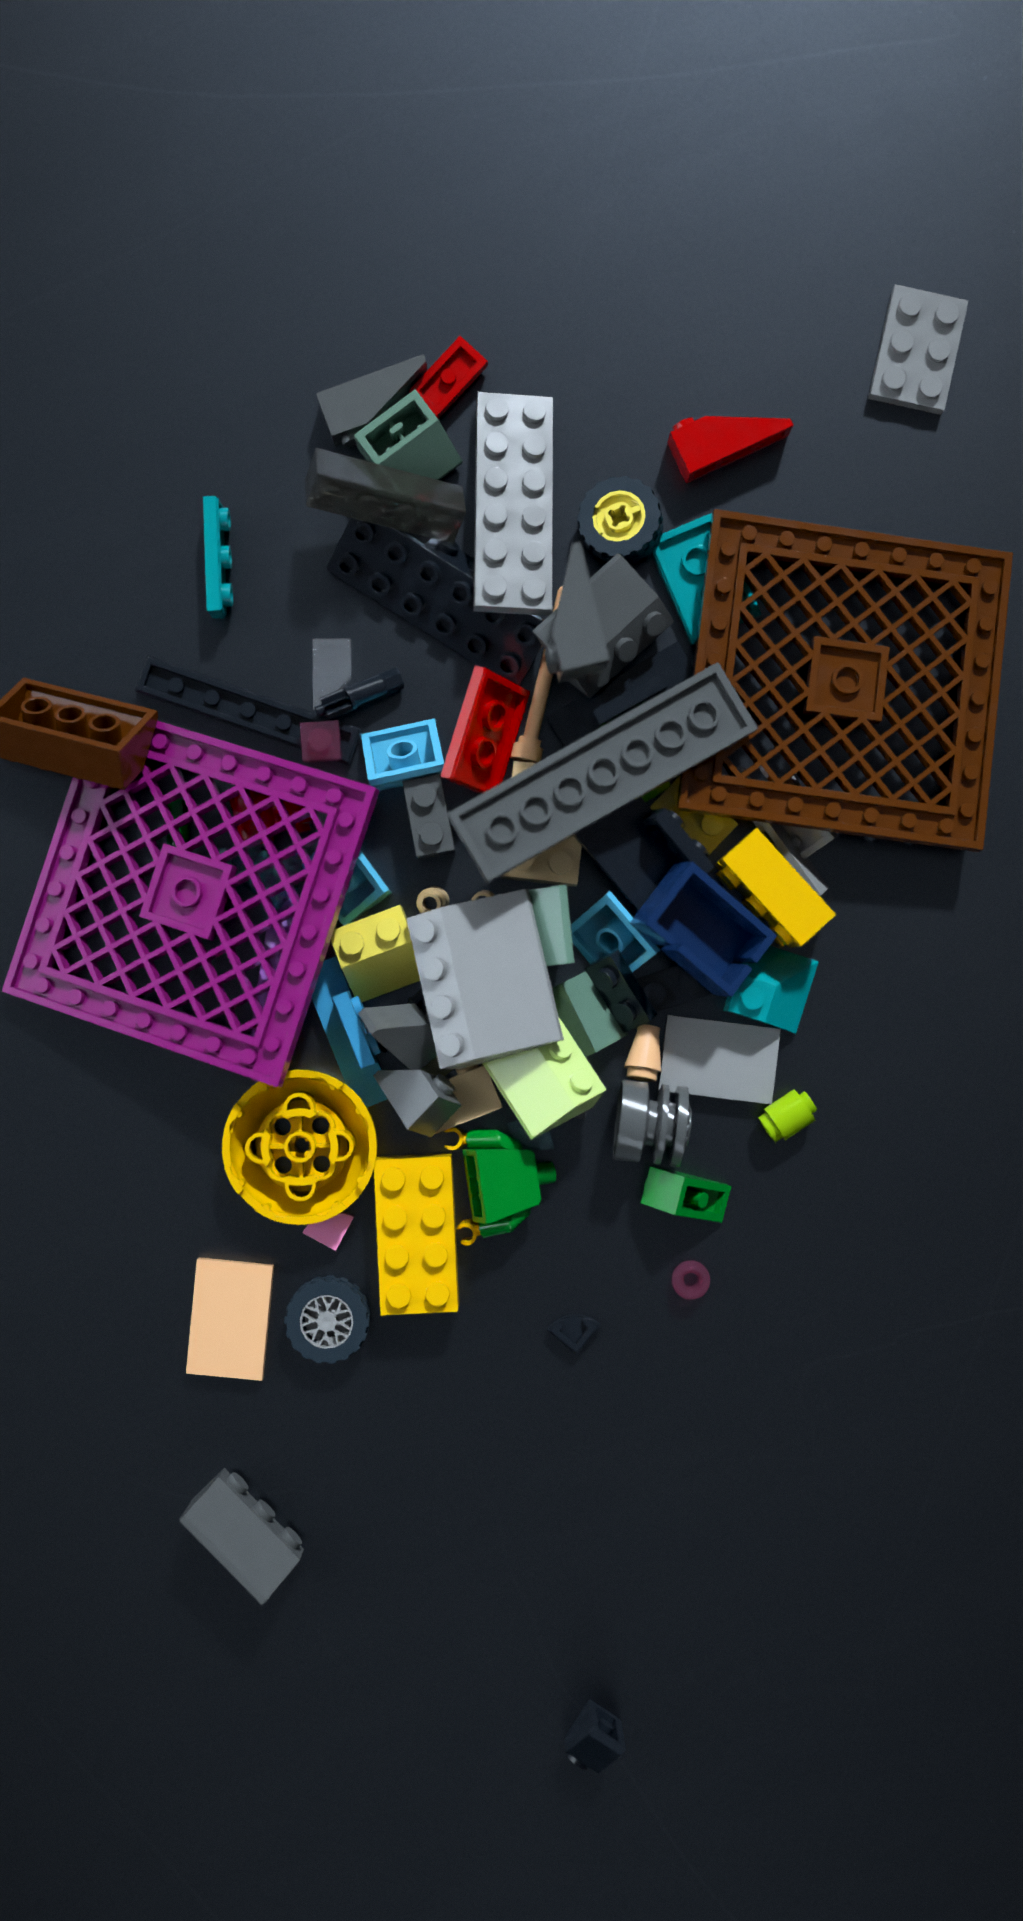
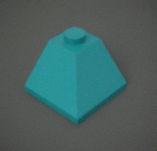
M769 946L757 963L738 962V964H747L752 970L732 997L727 996L723 1011L796 1034L819 961Z

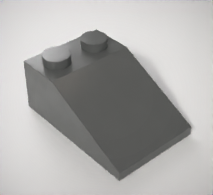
M581 542L572 544L550 644L546 645L547 651H545L548 671L550 674H557L559 683L602 673L605 671L609 661Z

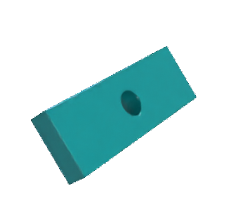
M203 496L207 612L212 618H226L227 607L233 606L232 584L226 583V569L232 568V552L230 545L225 546L224 531L231 530L230 510L223 507L217 496Z

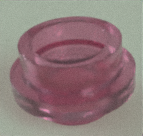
M692 1260L684 1261L674 1269L672 1285L676 1293L681 1297L697 1299L707 1292L710 1285V1276L707 1269L701 1263ZM688 1273H695L697 1275V1282L692 1286L685 1285L683 1281Z

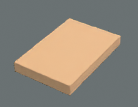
M200 1257L197 1259L186 1374L263 1380L274 1264Z

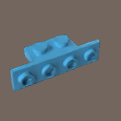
M337 957L327 959L323 962L312 995V1001L346 1085L361 1098L366 1107L388 1099L373 1076L378 1070H382L376 1054L381 1053L377 1040L370 1032H366L362 1019L358 1014L364 1008L359 996L352 997Z

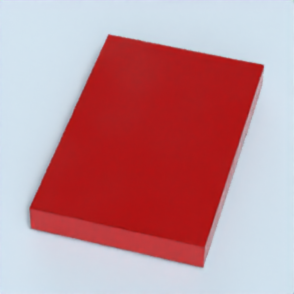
M474 666L440 777L478 794H483L501 784L530 691L485 667Z

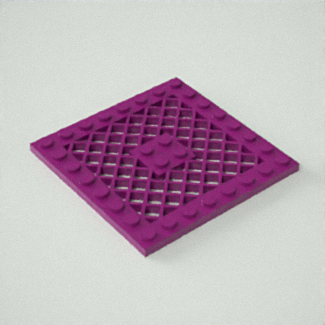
M157 721L147 759L165 764L164 766L152 772L146 760L142 770L144 777L131 783L125 790L121 789L113 794V788L75 777L72 778L2 992L282 1088L380 790L376 787ZM180 769L199 774V776L186 783ZM172 773L178 788L163 795L157 781ZM214 779L234 785V787L220 793ZM206 784L212 799L197 806L191 792ZM149 786L155 800L140 808L134 794ZM248 790L269 796V798L255 805ZM241 794L247 810L231 817L225 803ZM183 797L189 811L174 819L168 804ZM126 799L132 813L117 821L111 806ZM283 801L304 807V809L290 816ZM276 805L282 821L266 828L260 813ZM218 808L224 822L208 830L202 815ZM160 810L166 824L151 832L145 817ZM318 812L327 814L325 824ZM105 816L109 826L100 830L103 818ZM311 816L318 832L302 840L295 824ZM252 818L259 833L243 841L236 826ZM194 820L200 835L185 843L179 828ZM137 823L143 837L128 845L122 830ZM287 829L294 845L278 853L271 837ZM228 831L235 846L220 854L213 839ZM171 833L177 847L163 843L160 852L156 841ZM113 835L119 850L105 857L99 842ZM263 842L270 858L254 865L248 850ZM318 842L313 860H311L306 848ZM205 844L211 858L192 853L191 851ZM147 846L154 861L139 868L133 853ZM93 853L97 862L87 867ZM299 853L306 869L289 877L282 861ZM240 855L246 871L235 876L238 867L226 864L225 862ZM124 859L130 874L116 881L110 866ZM275 866L282 882L266 890L259 874ZM101 871L107 886L93 893L87 878ZM154 872L148 888L144 877ZM251 879L258 895L242 902L236 886ZM306 879L299 898L294 885ZM135 882L141 898L127 905L121 889ZM81 889L84 899L75 903ZM286 890L293 906L277 914L270 898ZM112 895L118 910L104 917L98 902ZM229 896L234 908L223 913ZM262 903L270 919L254 927L247 911ZM89 907L95 923L81 929L75 915ZM141 909L139 917L151 920L152 922L138 929L132 913ZM239 916L246 932L230 939L224 923ZM293 917V921L289 933L287 935L282 922ZM123 919L129 934L115 941L109 926ZM67 926H69L72 935L63 940ZM166 926L187 933L172 940ZM274 927L281 943L265 951L258 935ZM157 930L164 945L149 953L142 937ZM100 931L106 947L92 954L86 938ZM217 932L222 944L207 952L200 937L214 941ZM250 940L257 956L242 964L235 947ZM191 941L198 957L183 964L177 948ZM134 942L140 958L126 965L120 949ZM77 944L83 959L69 966L63 951ZM227 953L234 969L218 976L211 960ZM168 954L175 970L160 977L153 961ZM281 954L275 972L269 959ZM111 955L117 971L103 978L97 962ZM55 962L60 970L54 968ZM261 964L268 981L253 988L246 972ZM203 965L210 981L195 989L188 973ZM145 966L151 983L137 990L131 973ZM88 968L93 981L74 974ZM238 977L245 993L230 1001L223 984ZM179 978L186 994L171 1001L164 985ZM122 979L127 993L108 986ZM214 989L221 1006L206 1014L199 997ZM156 990L162 1005L142 997ZM269 990L264 1008H262L257 996ZM249 1001L256 1018L241 1026L234 1009ZM190 1002L197 1017L176 1009ZM225 1014L232 1029L210 1021ZM257 1027L255 1036L245 1034Z

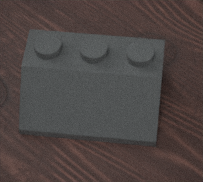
M618 553L590 578L609 661L605 671L602 673L569 680L572 685L588 698L593 697L674 623L659 596ZM558 608L532 631L545 650L546 645L550 644Z
M223 1468L191 1500L179 1521L263 1605L300 1561L304 1548L301 1546L302 1541L294 1530L290 1527L284 1529L274 1519L275 1513L265 1501L261 1499L257 1501L247 1491L249 1487L240 1475L235 1472L230 1474Z

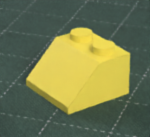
M401 905L339 927L333 931L331 942L341 969L354 997L359 996L362 1003L420 981L407 917Z

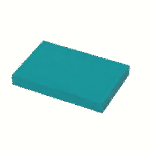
M712 513L663 533V535H660V543L657 548L654 547L651 551L691 646L697 642ZM745 581L742 602L753 595L751 588ZM756 601L746 608L754 619L762 615ZM741 618L739 621V626L745 624Z

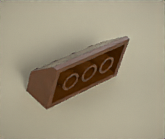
M23 677L0 699V758L72 776L77 779L103 784L111 788L125 790L144 769L158 720V710Z

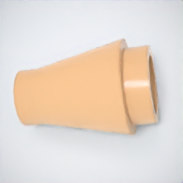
M646 1024L637 1027V1033L624 1068L627 1069V1078L645 1082H656L657 1074L662 1072L659 1027Z

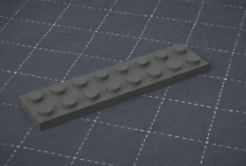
M717 662L450 811L447 817L485 882L488 884L755 733L758 728Z

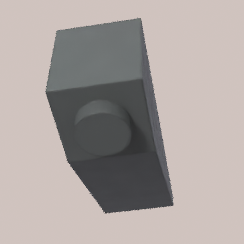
M424 354L316 393L335 447L342 444L344 447L355 446L354 434L409 394V390L427 371Z

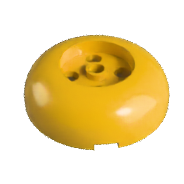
M288 1070L282 1088L259 1081L246 1091L234 1105L223 1132V1163L228 1179L236 1193L253 1207L257 1213L285 1224L305 1225L318 1223L330 1219L347 1209L367 1186L377 1157L375 1125L364 1102L342 1081L318 1071ZM322 1117L328 1121L329 1129L326 1133L319 1134L315 1132L313 1122L316 1118ZM284 1118L290 1122L291 1129L289 1133L285 1135L277 1133L275 1123L278 1119ZM299 1138H305V1142H309V1149L305 1152L299 1151L296 1147V1141ZM325 1156L328 1158L330 1167L327 1171L319 1172L315 1169L314 1160L316 1157ZM279 1157L290 1159L292 1166L289 1172L281 1173L277 1170L275 1164Z

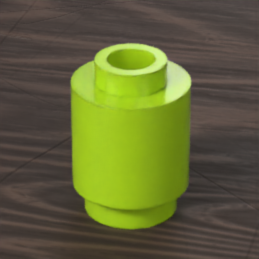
M793 1089L764 1108L765 1113L759 1116L758 1119L768 1135L776 1143L782 1138L786 1141L816 1121L812 1113L817 1111V1108L805 1091L798 1094Z

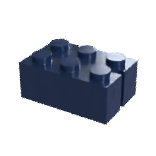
M693 861L675 863L630 922L632 926L655 945H664L661 950L713 995L732 997L752 970L747 964H733L734 959L738 962L757 963L777 937L772 930Z

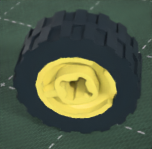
M615 476L609 477L606 481L596 483L592 490L589 489L585 494L583 502H580V513L577 515L579 531L587 550L591 551L593 557L598 561L602 560L606 564L618 553L629 564L633 563L634 565L639 563L642 558H647L651 555V551L654 547L657 548L660 543L659 538L660 535H663L664 529L658 498L654 496L653 490L649 486H645L643 481L637 478L636 480L630 479V476H622L620 478Z

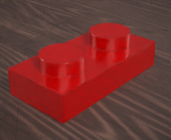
M459 336L413 385L409 393L416 389L439 419L486 369L488 361L466 340Z

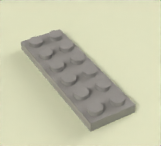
M478 392L476 398L474 611L549 616L552 612L553 397Z

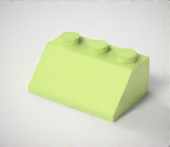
M560 1018L559 1021L564 1040L482 1063L531 1140L591 1109L606 1091L603 1083Z

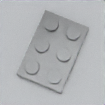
M895 284L890 296L868 399L941 415L945 410L968 300Z

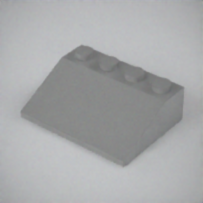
M528 889L444 906L406 918L440 1069H463L564 1040Z

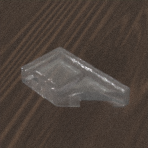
M350 638L313 639V709L315 711L314 707L321 703L320 697L342 689L352 679V644Z

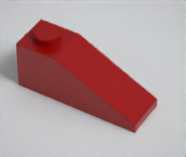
M704 416L694 421L693 417H688L672 427L673 431L670 432L667 444L685 482L689 483L788 437L794 425L790 418Z

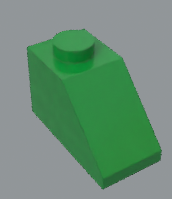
M650 1166L644 1184L641 1204L677 1216L722 1223L731 1186L674 1170Z

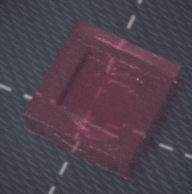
M338 720L300 723L302 760L304 763L342 760L340 722Z

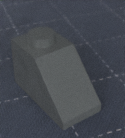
M415 1003L363 1008L358 1013L370 1034L410 1070H421L437 1056L428 1013L422 1011Z
M378 1070L373 1075L407 1130L432 1137L462 1106L453 1093L455 1091L454 1085L441 1074L435 1076L422 1070Z

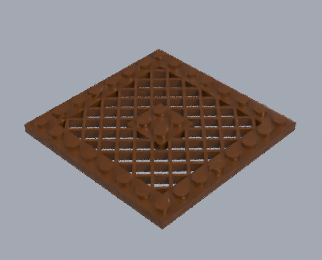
M714 509L711 516L692 676L718 662L748 713L758 724V729L755 733L737 742L725 752L723 750L680 775L676 810L965 851H982L984 848L1013 553ZM747 556L756 557V559L746 565ZM775 560L794 564L783 571ZM761 563H764L775 577L763 587L751 573ZM813 566L831 568V570L820 576ZM799 568L803 570L812 582L802 592L789 579V576ZM850 571L869 575L858 582ZM837 573L850 588L840 597H837L826 583ZM888 577L907 580L898 587H895ZM874 579L887 593L877 603L872 600L863 588ZM745 581L754 594L742 602ZM925 582L944 586L933 593ZM779 583L792 598L780 608L767 593ZM911 584L924 599L915 608H912L901 594ZM816 589L829 603L819 613H816L805 599ZM947 590H950L962 605L951 614L938 599ZM854 594L866 608V611L855 619L842 604ZM758 599L771 614L759 624L746 609ZM890 600L895 603L904 615L894 624H891L880 610ZM795 605L800 608L808 619L807 622L797 629L784 615L785 612ZM928 605L941 620L930 630L917 615L918 612ZM832 610L837 613L846 625L836 634H833L822 621V618ZM965 611L964 630H962L955 621V618ZM870 615L883 630L882 633L872 640L859 625ZM741 618L750 631L737 640ZM775 620L788 635L776 645L763 631L765 627ZM907 621L910 622L921 636L911 645H908L896 630ZM811 626H814L822 637L814 636L811 640V646H809L801 634ZM944 626L958 641L947 651L934 636ZM851 631L859 642L840 640V638ZM753 636L758 639L767 651L755 661L742 646ZM887 636L900 651L890 661H888L890 647L876 645ZM791 641L804 656L803 659L793 666L789 664L780 652ZM923 642L937 656V659L926 667L913 651ZM962 647L959 668L950 655ZM735 655H737L746 668L733 677ZM770 657L773 658L784 672L772 682L768 680L758 667ZM902 658H905L917 673L907 682H904L892 667ZM809 662L807 682L805 684L796 671ZM940 663L944 665L954 678L953 681L943 688L930 673ZM749 673L753 675L763 688L751 698L747 696L737 683ZM787 678L800 693L799 696L788 704L775 688ZM886 678H888L896 690L884 698ZM920 678L934 694L923 704H921L909 688ZM958 684L955 704L946 692ZM766 694L779 708V711L767 720L754 705L755 702ZM899 694H901L913 710L902 720L888 704ZM937 699L950 715L940 725L936 723L925 709ZM803 700V714L816 716L806 725L801 722L792 710ZM783 715L796 730L785 741L780 738L771 726ZM882 715H884L893 727L880 736L871 724L878 725L882 721ZM916 715L930 731L919 741L916 740L905 726ZM833 718L854 722L842 731ZM820 721L825 724L834 736L822 747L809 732V729ZM954 721L951 742L942 729ZM858 726L872 742L860 752L846 736ZM762 731L775 746L764 757H761L750 743V740ZM896 731L909 747L898 757L884 742L886 738ZM800 736L813 752L801 763L787 747ZM933 736L947 753L936 762L931 759L922 747ZM837 742H839L851 758L839 768L825 752ZM741 747L754 762L743 773H740L728 758ZM875 747L889 763L878 773H875L863 758L864 755ZM779 752L792 768L780 779L766 763ZM911 753H914L926 768L916 778H913L901 763ZM816 758L819 759L830 773L828 777L816 784L804 768ZM950 758L947 779L939 769V766ZM854 763L868 779L856 790L842 774ZM722 766L726 769L730 776L721 775ZM759 768L768 781L747 779L746 777ZM892 768L905 784L894 795L880 779L881 776ZM797 774L806 787L783 783ZM931 774L943 790L931 800L918 785V782ZM834 779L844 792L821 788ZM872 784L881 797L859 793ZM910 790L919 802L897 799ZM946 796L945 806L935 805Z

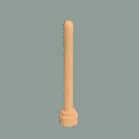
M563 586L557 591L553 612L559 606ZM545 648L524 735L519 736L518 742L513 744L510 758L515 761L538 763L542 758L543 748L540 747L541 740L538 737L553 674H550L548 671Z

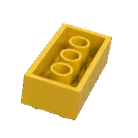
M452 1153L377 1156L374 1166L381 1315L458 1312L459 1287Z

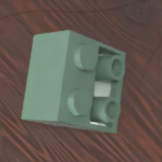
M416 389L354 434L357 449L402 508L463 463L440 421Z

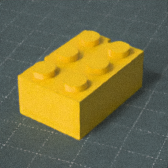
M758 828L748 833L714 864L719 870L715 874L719 881L730 891L736 888L745 898L741 904L757 918L759 916L763 917L768 922L769 929L777 935L774 941L781 947L784 945L789 948L802 946L836 915Z

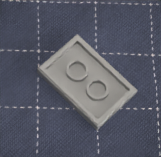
M667 1015L661 1057L662 1072L659 1074L658 1091L662 1084L669 1085V1092L674 1093L677 1086L688 1087L690 1095L772 1104L781 1029Z

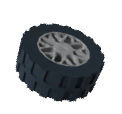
M335 1275L313 1278L298 1289L287 1306V1313L284 1319V1324L287 1327L285 1331L287 1338H290L291 1346L295 1351L298 1350L305 1359L314 1360V1363L322 1364V1362H329V1364H334L338 1360L342 1359L344 1361L350 1358V1355L354 1352L356 1353L361 1347L369 1331L371 1311L367 1305L368 1300L365 1294L362 1295L359 1291L360 1288L356 1284L353 1285L348 1282L346 1278L334 1277Z

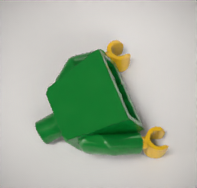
M457 1127L445 1130V1132H456L459 1135L457 1145H444L445 1148L448 1150H459L464 1145L470 1148L463 1149L462 1151L472 1219L461 1221L456 1229L468 1227L472 1230L473 1236L463 1238L460 1241L461 1244L469 1246L480 1235L483 1238L513 1232L530 1215L531 1207L541 1203L539 1186L555 1183L556 1170L554 1164L551 1161L536 1163L533 1150L523 1149L519 1140L498 1130H469L468 1133Z

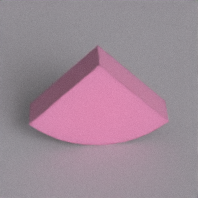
M341 1212L322 1222L308 1224L303 1234L336 1251L355 1216L350 1213Z

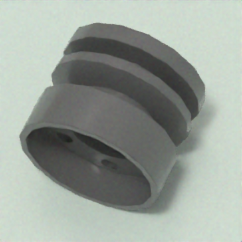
M622 1080L616 1109L613 1159L639 1162L644 1146H651L653 1163L660 1165L664 1148H668V1165L680 1167L683 1153L689 1142L692 1112L689 1104L688 1087L677 1086L672 1103L669 1102V1085H661L657 1100L655 1101L649 1099L647 1082Z

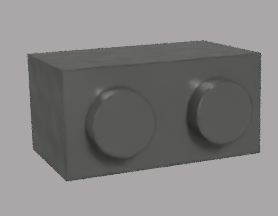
M440 774L402 781L418 860L456 853L450 821L447 817L448 810Z

